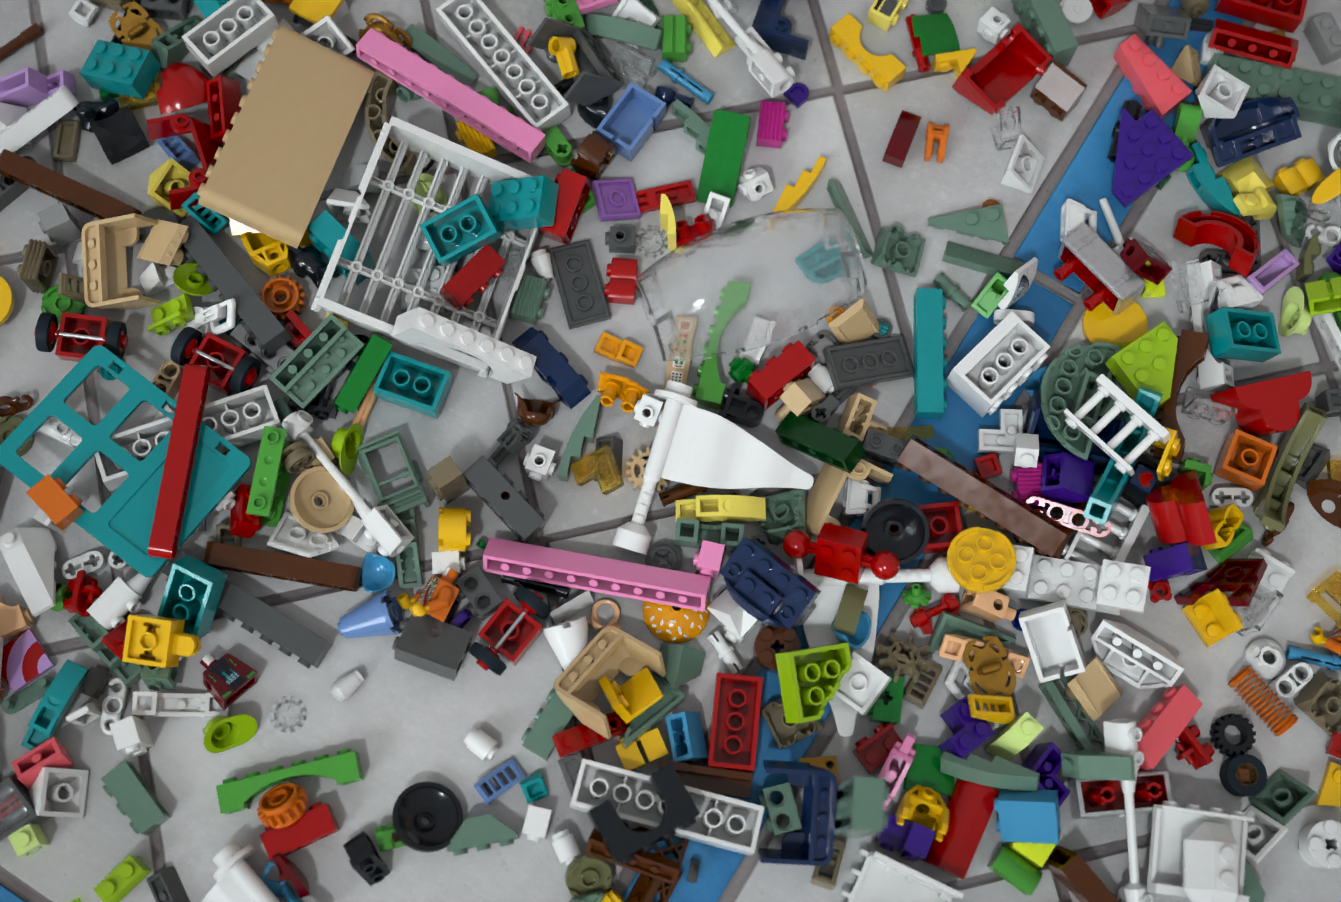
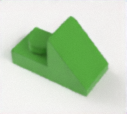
M997 272L971 306L988 319L998 307L999 302L1009 292L1003 286L1008 279Z

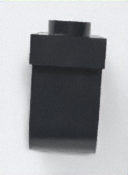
M331 382L304 411L315 415L316 418L321 420H328V418L336 419L337 409L333 404H329L328 407L332 392ZM290 398L289 406L294 412L303 410Z
M732 383L731 389L727 388L723 397V401H726L724 409L720 408L717 415L746 427H757L763 419V406L757 401L739 396L741 385ZM755 411L758 416L751 418L747 415V412Z
M362 831L343 844L350 858L349 862L352 868L370 886L381 882L385 876L391 873L365 831Z

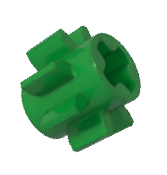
M735 358L729 364L731 368H729L728 374L737 384L741 382L748 384L750 380L748 377L753 373L755 367L747 358L742 360Z

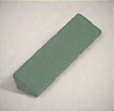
M833 178L829 179L827 191L858 260L861 261L872 257L871 247L842 184Z
M949 241L947 242L942 259L943 262L993 276L999 272L1007 279L1025 264L1024 262Z

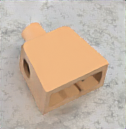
M964 589L959 605L960 608L958 609L961 612L990 622L1003 619L1012 622L1017 613V609L1008 606L1010 598L996 591L977 593Z

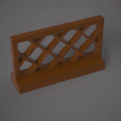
M594 827L585 853L614 864ZM638 827L631 830L642 833L649 832L648 830L651 829ZM677 837L683 839L684 842L674 845L669 838L665 841L669 848L660 850L657 842L663 841V838H660L654 842L656 845L653 848L655 853L649 851L643 853L640 850L633 854L635 859L629 863L622 865L619 862L616 865L675 885L689 840ZM673 853L677 861L665 858L664 855Z

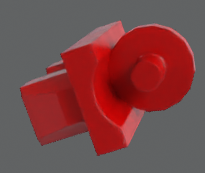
M702 214L694 219V225L689 226L686 220L678 221L676 223V243L678 247L689 244L690 246L697 245L699 250L704 249V242L710 241V238L715 237L714 220H709L705 214Z
M84 570L78 571L77 577L70 579L68 582V589L73 594L71 598L64 600L63 608L70 613L77 612L83 617L90 616L87 610L94 602V599L99 598L103 593V590L97 586V580L88 576Z
M1196 725L1186 726L1175 740V746L1180 752L1175 757L1178 761L1185 758L1188 764H1192L1195 770L1213 761L1211 757L1215 750L1208 743L1200 744L1197 740L1201 735L1200 730Z

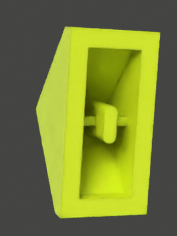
M1014 842L1009 843L1008 846L1016 854L1039 868L1043 867L1056 844Z

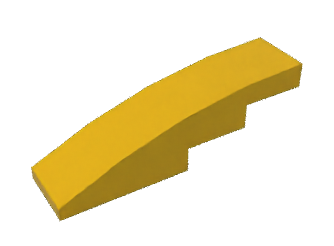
M819 156L811 173L803 170L795 187L786 184L769 218V229L774 228L787 218L803 202L825 169L826 158Z

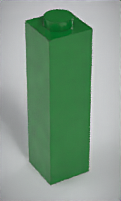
M373 332L371 333L365 347L362 349L333 400L337 404L336 409L345 414H348L349 411L353 414L355 413L391 350L392 343Z

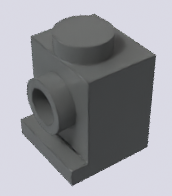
M610 226V232L605 233V245H609V253L635 254L636 226Z

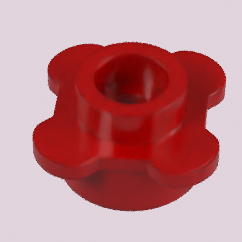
M1167 580L1150 581L1148 583L1147 589L1150 590V600L1153 603H1157L1159 600L1169 601L1172 598L1171 588Z

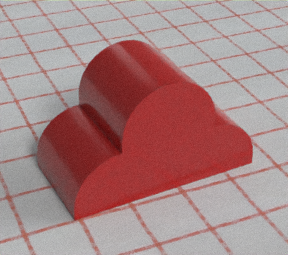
M1310 371L1231 388L1211 394L1210 397L1214 407L1221 414L1235 416L1237 424L1243 432L1255 437H1262L1290 430L1297 424L1300 417L1298 400L1305 398L1310 392L1312 377Z
M1196 470L1188 471L1175 477L1171 484L1157 488L1146 496L1145 499L1159 542L1174 544L1187 541L1191 545L1198 546L1217 543Z

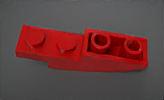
M615 711L606 714L612 735L610 739L605 738L584 724L556 733L551 737L559 757L562 758L624 735L631 721L626 724Z

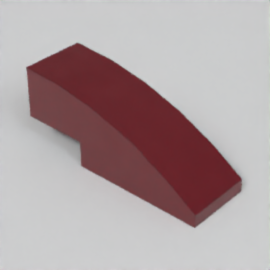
M902 110L886 148L883 162L902 168L920 123V116Z

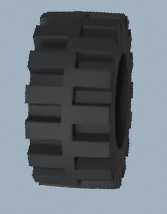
M1234 713L1221 716L1211 725L1212 730L1209 732V735H1212L1210 741L1211 743L1214 742L1215 745L1213 747L1219 749V753L1226 754V756L1245 754L1248 750L1252 749V744L1256 741L1254 738L1256 731L1252 730L1253 724H1249V719L1243 718V715L1240 714L1235 715ZM1229 725L1238 728L1241 734L1240 742L1236 745L1230 744L1225 738L1224 732Z

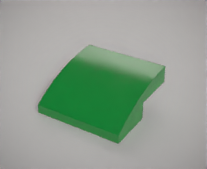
M947 13L912 17L915 38L920 37L923 56L960 51L955 28Z
M913 743L911 748L916 750L915 757L904 777L903 790L909 791L918 784L923 787H929L940 795L951 796L954 789V777L940 772V758L943 752L938 746Z

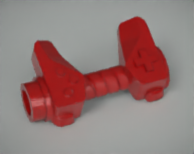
M945 593L939 600L940 604L928 610L924 607L914 609L912 615L909 616L912 626L914 628L920 627L921 632L924 635H928L933 632L930 618L942 613V611L961 617L958 611L960 608L958 600L953 594Z

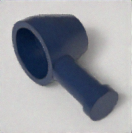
M657 86L655 91V97L665 102L666 108L673 101L675 102L676 99L691 108L694 100L693 98L690 99L676 94L674 90L664 86Z

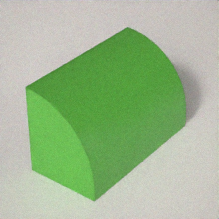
M1004 844L1001 845L987 866L1024 895H1032L1042 877L1041 871Z

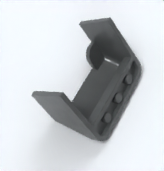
M545 17L527 42L529 46L543 49L551 62L558 63L556 55H552L548 49L550 38L560 36L572 37L575 40L576 50L574 56L580 74L572 77L575 82L564 95L565 100L577 102L583 106L591 105L618 91L624 84L623 78L596 39L583 28Z

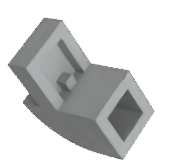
M368 164L356 165L343 172V189L357 191L361 195L358 188ZM375 166L372 176L384 181L388 175L387 172L380 171L379 166ZM368 184L364 195L369 192L380 194L382 189Z

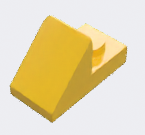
M976 48L936 54L932 63L933 71L947 72L954 69L957 80L960 74L969 68L973 62Z

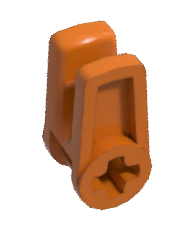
M933 122L927 123L924 161H930L934 151L933 143L936 142L938 144L936 161L943 163L949 134V124L942 126L935 125Z

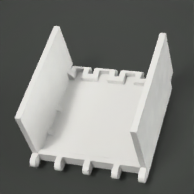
M861 848L858 853L866 858L860 871L854 868L850 870V873L858 876L852 891L848 893L842 890L840 893L848 898L847 902H952L953 899H962L964 896L963 893L877 851L868 852Z

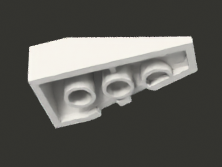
M17 527L0 537L2 555L31 614L36 617L56 604L54 570L57 569V563L54 560L57 544L52 531L47 527Z

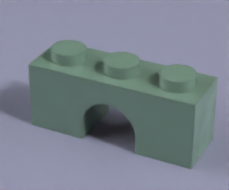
M677 518L674 546L701 548L702 541L706 540L725 545L724 551H735L743 539L744 524L722 522L721 525L714 526L701 524L699 520Z

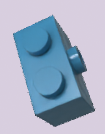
M684 711L666 716L673 761L675 763L692 762L708 758L700 712Z

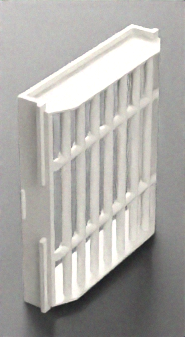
M392 116L389 123L384 122L358 188L361 195L355 201L348 219L349 225L344 238L336 243L311 310L319 313L320 309L334 317L457 366L478 371V376L486 378L490 366L482 360L445 346L426 343L408 344L391 337L394 325L389 324L388 320L401 290L412 295L406 312L417 308L421 298L433 303L430 312L438 314L441 307L453 311L450 320L456 323L459 322L461 315L473 319L470 328L475 331H479L481 323L493 327L494 330L491 337L500 340L510 312L509 306L515 291L518 290L526 268L525 262L530 257L540 227L531 228L527 240L514 234L515 230L500 231L502 235L500 238L503 240L498 254L504 260L510 243L523 247V251L497 320L486 316L485 311L498 278L494 279L492 277L487 282L490 285L484 290L477 311L465 308L464 306L457 310L439 293L442 287L452 278L458 261L446 267L436 295L424 291L436 259L431 247L416 286L404 283V278L422 234L420 224L427 221L430 210L442 213L456 205L467 174L479 179L474 195L478 194L480 197H482L487 183L492 184V182L534 176ZM388 136L400 145L387 178L384 181L372 176ZM409 149L419 153L408 185L406 189L394 185V181L405 153ZM428 157L438 161L439 165L427 196L422 197L415 194L414 191ZM449 166L459 170V174L447 205L444 206L435 202V197L446 168ZM368 184H371L382 190L356 257L352 262L340 257ZM393 193L402 197L375 270L363 266L362 263L389 194ZM410 201L423 207L396 277L392 278L384 275L383 271ZM481 247L480 249L476 250L474 256H475L483 247ZM336 265L350 270L338 303L324 298ZM361 274L371 278L359 311L346 307L357 276ZM381 282L391 286V290L380 319L368 316L367 312L378 284Z

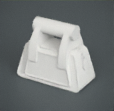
M1068 198L1061 206L1060 241L1062 242L1066 237L1084 225L1086 219H1088V226L1094 232H1097V211H1092L1086 208L1085 205Z
M1241 274L1216 281L1219 292L1217 297L1219 309L1229 307L1248 310L1255 308L1264 298Z
M847 477L844 485L842 518L864 516L872 506L880 502L881 487L869 485L867 480L854 481ZM868 494H872L871 504H867Z

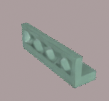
M1063 672L1061 673V678L1047 681L1039 686L1077 749L1096 751L1091 741L1100 742L1105 750L1103 735L1092 719L1082 712L1080 702L1077 699L1074 700L1067 697L1065 690L1062 696L1054 683L1060 680L1066 689L1068 680ZM1066 700L1076 704V716L1073 715ZM1079 720L1088 723L1090 727L1088 736L1080 726Z

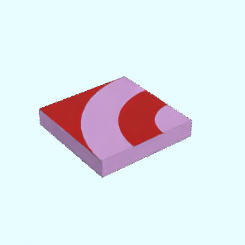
M27 629L3 646L1 674L14 693H17L55 667V664L32 629Z

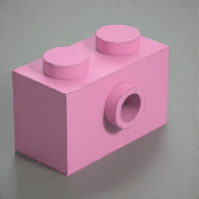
M703 540L700 553H695L693 565L697 566L696 574L709 576L711 581L713 579L717 580L725 545Z

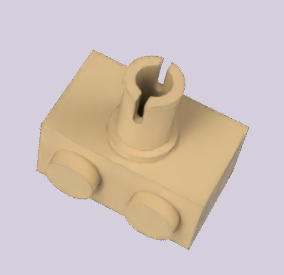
M810 378L798 379L795 382L790 381L783 388L784 393L780 396L785 404L775 412V416L782 422L790 411L796 416L809 413L826 396Z
M858 392L849 396L836 429L847 436H855L862 442L869 428L885 434L886 432L883 430L886 431L887 426L871 419L878 401Z

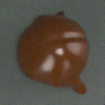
M514 392L518 398L517 413L526 424L531 426H543L552 420L555 415L556 405L562 400L546 402L523 399Z

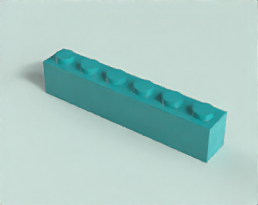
M917 288L913 295L914 418L940 419L943 413L947 411V399H944V391L947 390V378L943 377V370L946 371L947 358L943 357V350H946L947 339L943 337V330L946 329V317H943V309L946 308V296H943V289Z

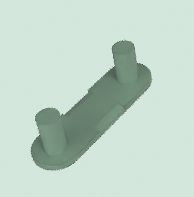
M44 676L8 697L1 704L3 711L6 714H15L42 698L54 678L52 676Z

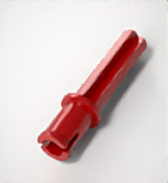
M911 14L906 17L905 21L913 47L912 56L916 59L918 72L921 73L923 69L924 73L931 69L928 56H923L920 37L915 38L912 17L915 15Z

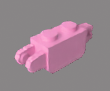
M910 733L906 735L903 743L899 741L896 744L894 743L877 777L885 778V785H889L888 801H884V811L890 800L894 799L915 757L916 750L911 747L916 736Z

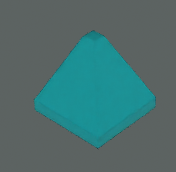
M540 769L520 782L528 804L549 795Z

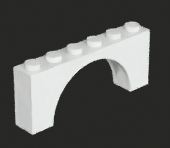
M421 307L398 315L391 337L408 344H435L470 354L491 367L489 377L506 384L530 378L537 356Z

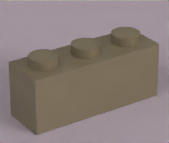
M450 455L427 470L430 476L427 480L440 501L444 499L449 504L470 490L463 473Z

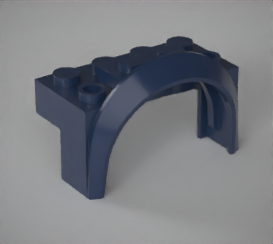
M751 535L745 536L719 572L724 576L727 590L734 601L754 618L775 628L793 629L803 626L816 608L813 602L821 593L818 588ZM754 572L779 590L781 594L762 581ZM784 599V603L782 604V606L780 607V609L777 611V613H774V611L776 610V608L779 606V604L781 603V601Z

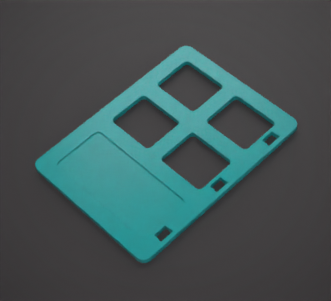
M97 345L75 365L0 444V465L30 488L43 479L45 476L19 457L18 451L50 417H56L82 437V441L50 475L54 480L58 477L67 485L97 452L104 454L128 473V478L97 512L92 513L80 505L79 507L84 513L74 522L142 576L151 578L169 561V559L149 557L148 547L171 430L142 461L137 460L111 440V437L143 402L150 403L172 421L175 412L171 415L163 408L169 403L176 409L177 402L107 348ZM114 362L124 369L119 374L110 368ZM102 367L129 387V391L97 425H92L67 406L66 400L96 368ZM202 421L177 550L251 467V460L247 455ZM220 443L230 450L226 456L216 450Z

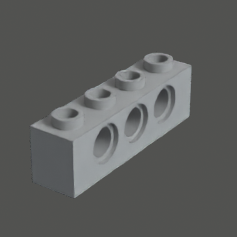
M242 320L230 333L234 339L233 344L243 350H247L250 353L249 356L258 359L266 365L265 370L272 375L294 351L284 344L275 351L277 352L275 357L267 358L269 353L265 348L261 350L257 345H251L256 336L254 334L249 336L242 327L244 323Z

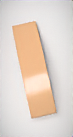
M945 634L938 656L960 662V660H964L963 652L966 644L975 640L976 644L972 647L983 649L987 642L961 635ZM990 644V648L997 653L1000 652L997 645ZM1005 648L1007 656L1002 657V660L1007 658L1014 669L1015 676L1023 679L1031 658ZM974 650L969 653L970 662L973 661Z

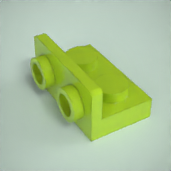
M182 294L151 309L153 324L147 326V331L163 336L169 334L171 330L184 327L188 322L194 320L190 295Z

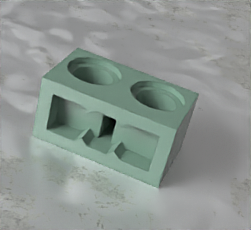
M790 782L761 790L762 795L758 796L760 805L764 806L767 811L768 818H765V824L768 832H772L773 836L802 828ZM772 792H779L781 794L782 802L779 805H775L770 801V794ZM778 815H785L788 818L786 828H781L777 825L776 818Z

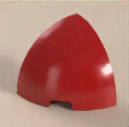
M172 63L161 73L160 78L163 79L162 86L157 90V100L161 115L180 111L207 101L206 82L209 79L195 67L185 63Z

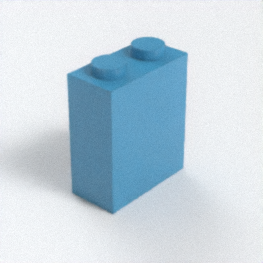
M1000 788L999 796L994 799V810L999 812V818L996 820V830L1001 832V842L1059 844L1061 823L1058 790L1038 789L1037 791H1021Z

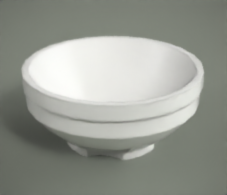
M1257 639L1246 646L1243 652V663L1245 667L1251 666L1252 671H1255V675H1259V678L1270 680L1280 675L1284 670L1286 656L1281 646L1273 640ZM1265 651L1273 653L1275 660L1272 664H1268L1263 660Z

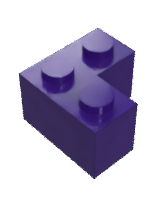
M1187 541L1170 544L1171 547L1163 549V547L1149 550L1150 554L1143 556L1145 565L1151 567L1149 576L1151 582L1164 581L1177 576H1189L1208 570L1201 547L1191 545Z
M967 695L940 715L953 732V735L938 747L943 753L946 751L964 758L995 734L986 720L971 717Z
M1054 742L1036 744L1020 766L1040 773L1039 790H1058L1060 807L1071 792L1056 776L1062 767V751Z
M888 813L887 827H883V831L877 834L875 841L880 843V848L889 852L895 849L902 853V858L914 862L926 859L936 832L915 822L909 823L905 820L903 826L896 823V816Z

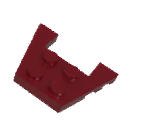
M1264 558L1226 559L1209 571L1204 581L1192 583L1187 593L1184 595L1178 593L1174 599L1177 605H1194L1206 591H1213L1218 588L1220 592H1233L1227 598L1231 606L1248 607L1266 571L1267 564Z

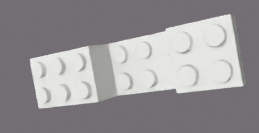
M1013 545L1016 552V567L1010 581L1000 588L1004 590L1005 596L1049 604L1065 600L1067 607L1119 616L1121 610L1144 613L1150 566L1103 559L1101 566L1035 555L1034 548Z

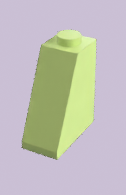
M1026 711L1016 716L1012 723L1007 725L985 748V751L993 759L995 756L1009 761L1027 747L1044 727Z

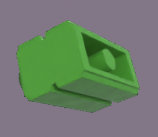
M662 16V60L686 62V55L691 54V42H687V36L691 35V23H687V16Z

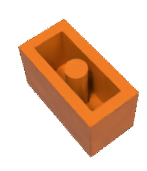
M47 474L26 493L54 524L63 531L84 513L79 507L82 502L73 493L69 496L64 491L67 486L58 477L54 480Z

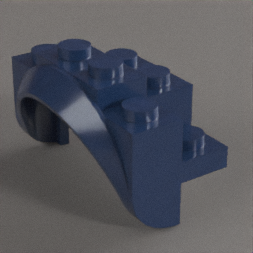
M1261 97L1243 101L1235 118H1214L1208 126L1201 128L1206 146L1211 148L1217 168L1302 137L1296 120L1297 117H1300V114L1291 97Z

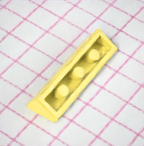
M671 0L680 13L687 16V22L691 23L692 29L714 57H718L735 47V42L702 0Z

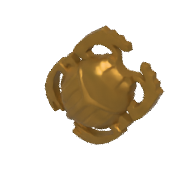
M135 1L122 5L124 9L129 7L125 17H116L118 11H114L108 22L118 38H121L122 35L125 37L121 39L123 45L151 51V40L158 36L156 28L159 34L164 33L160 25L152 18L145 19L149 16L147 11ZM137 9L141 12V15H136L130 10ZM117 20L120 21L121 31L116 27Z
M370 13L364 17L363 20L366 21L367 27L364 30H359L360 39L372 28L377 32H382L388 39L400 43L404 48L407 47L408 51H411L412 39L401 28L396 27L393 29L395 25L389 19L377 13ZM373 19H379L382 21L373 22ZM399 34L404 38L405 44L400 39Z
M984 636L982 639L989 642L986 643L983 649L972 647L976 644L975 640L966 644L963 658L966 668H973V671H969V680L974 692L977 695L992 696L1001 693L1009 697L1015 690L1016 676L1007 658L1002 660V657H1006L1007 654L997 636ZM990 644L997 645L1000 652L997 653L990 648ZM974 650V658L973 661L970 662L969 653L970 651ZM1008 671H1010V684L1008 685V687H1006L1005 685L1008 681ZM975 682H977V684L983 690L987 691V694L981 692L975 685Z

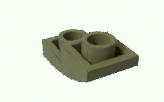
M1313 235L1301 250L1298 258L1300 265L1296 267V282H1305L1314 272L1313 261L1320 255L1322 249L1318 235Z
M846 583L832 629L854 636L868 593L867 590Z

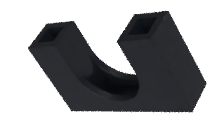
M672 763L651 774L649 777L650 782L662 801L664 809L663 819L654 830L641 833L626 827L610 799L588 811L587 815L615 865L619 862L622 865L629 863L635 859L633 854L642 850L645 853L656 846L654 842L658 839L663 838L666 841L677 834L675 829L682 825L686 829L697 822L695 818L698 817L700 812Z

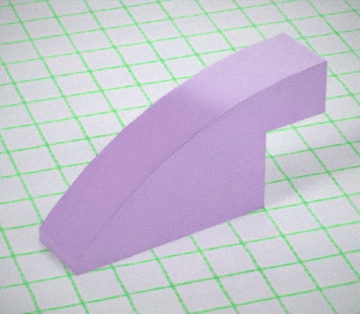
M30 67L23 68L0 78V102L21 107L38 105L64 85L73 95H76L75 75L62 69L46 76Z
M1285 248L1245 280L1252 284L1263 296L1298 267L1300 263ZM1218 303L1213 307L1216 311L1219 309Z

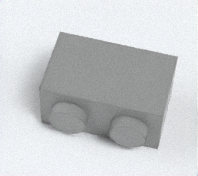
M1331 12L1313 18L1303 32L1321 65L1340 59L1341 30Z
M62 202L38 213L41 220L38 224L44 234L47 233L51 242L55 241L60 247H63L81 238L82 230L76 218Z

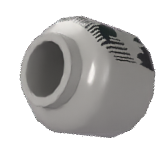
M818 334L805 348L816 359L814 365L818 363L826 365L822 350L826 347L837 345V342L831 335Z

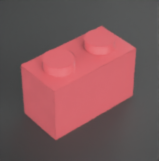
M54 736L11 762L18 780L29 790L43 767L69 769L74 766L67 749Z

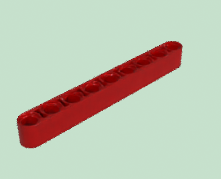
M186 363L183 369L149 541V557L174 559L176 556L210 381V366Z

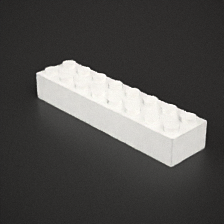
M448 0L436 9L443 26L492 85L497 88L507 103L512 106L517 115L524 119L527 124L534 128H539L544 133L571 116L567 101L482 0Z
M266 384L207 403L204 407L202 422L236 448L261 440L264 426L282 428ZM165 417L114 434L111 440L137 460L142 461L170 432L173 421ZM221 443L220 446L216 449L220 453L229 451V449ZM101 452L95 453L103 483L109 491L117 489L128 478V473Z
M582 759L569 808L588 813L592 808L610 799L622 822L651 830L660 825L664 814L662 801L649 780L650 776ZM685 786L700 814L695 818L697 820L695 824L686 829L683 825L675 829L677 834L674 836L749 856L754 854L764 806Z

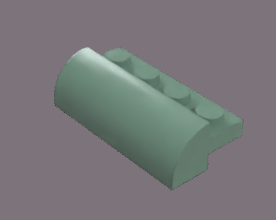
M330 314L269 379L304 410L365 345L336 317Z

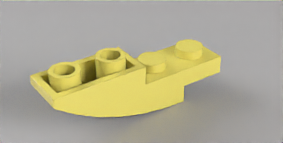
M698 495L696 499L675 500L676 522L677 518L699 520V522L721 521L724 523L767 520L766 498Z

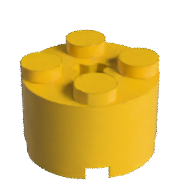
M439 507L438 552H465L466 549H470L471 533L466 532V527H470L471 510H466V507Z

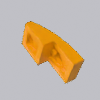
M603 331L593 352L617 363L635 368L644 348L626 339L622 341Z

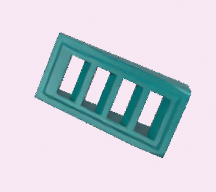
M195 191L181 207L212 235H215L229 222V218L208 208L199 213L198 210L202 207L199 204L192 208L190 205L200 198L197 195L198 191ZM209 211L212 212L208 218L204 217ZM215 217L219 218L214 224L211 222Z

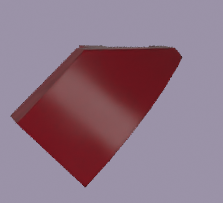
M279 853L272 856L273 862L279 870L280 881L283 882L290 878L300 898L310 895L308 880L301 870Z

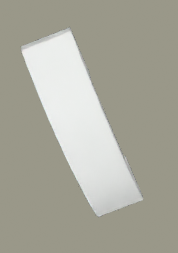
M133 691L131 715L188 718L215 717L218 715L228 716V708L223 710L211 693Z

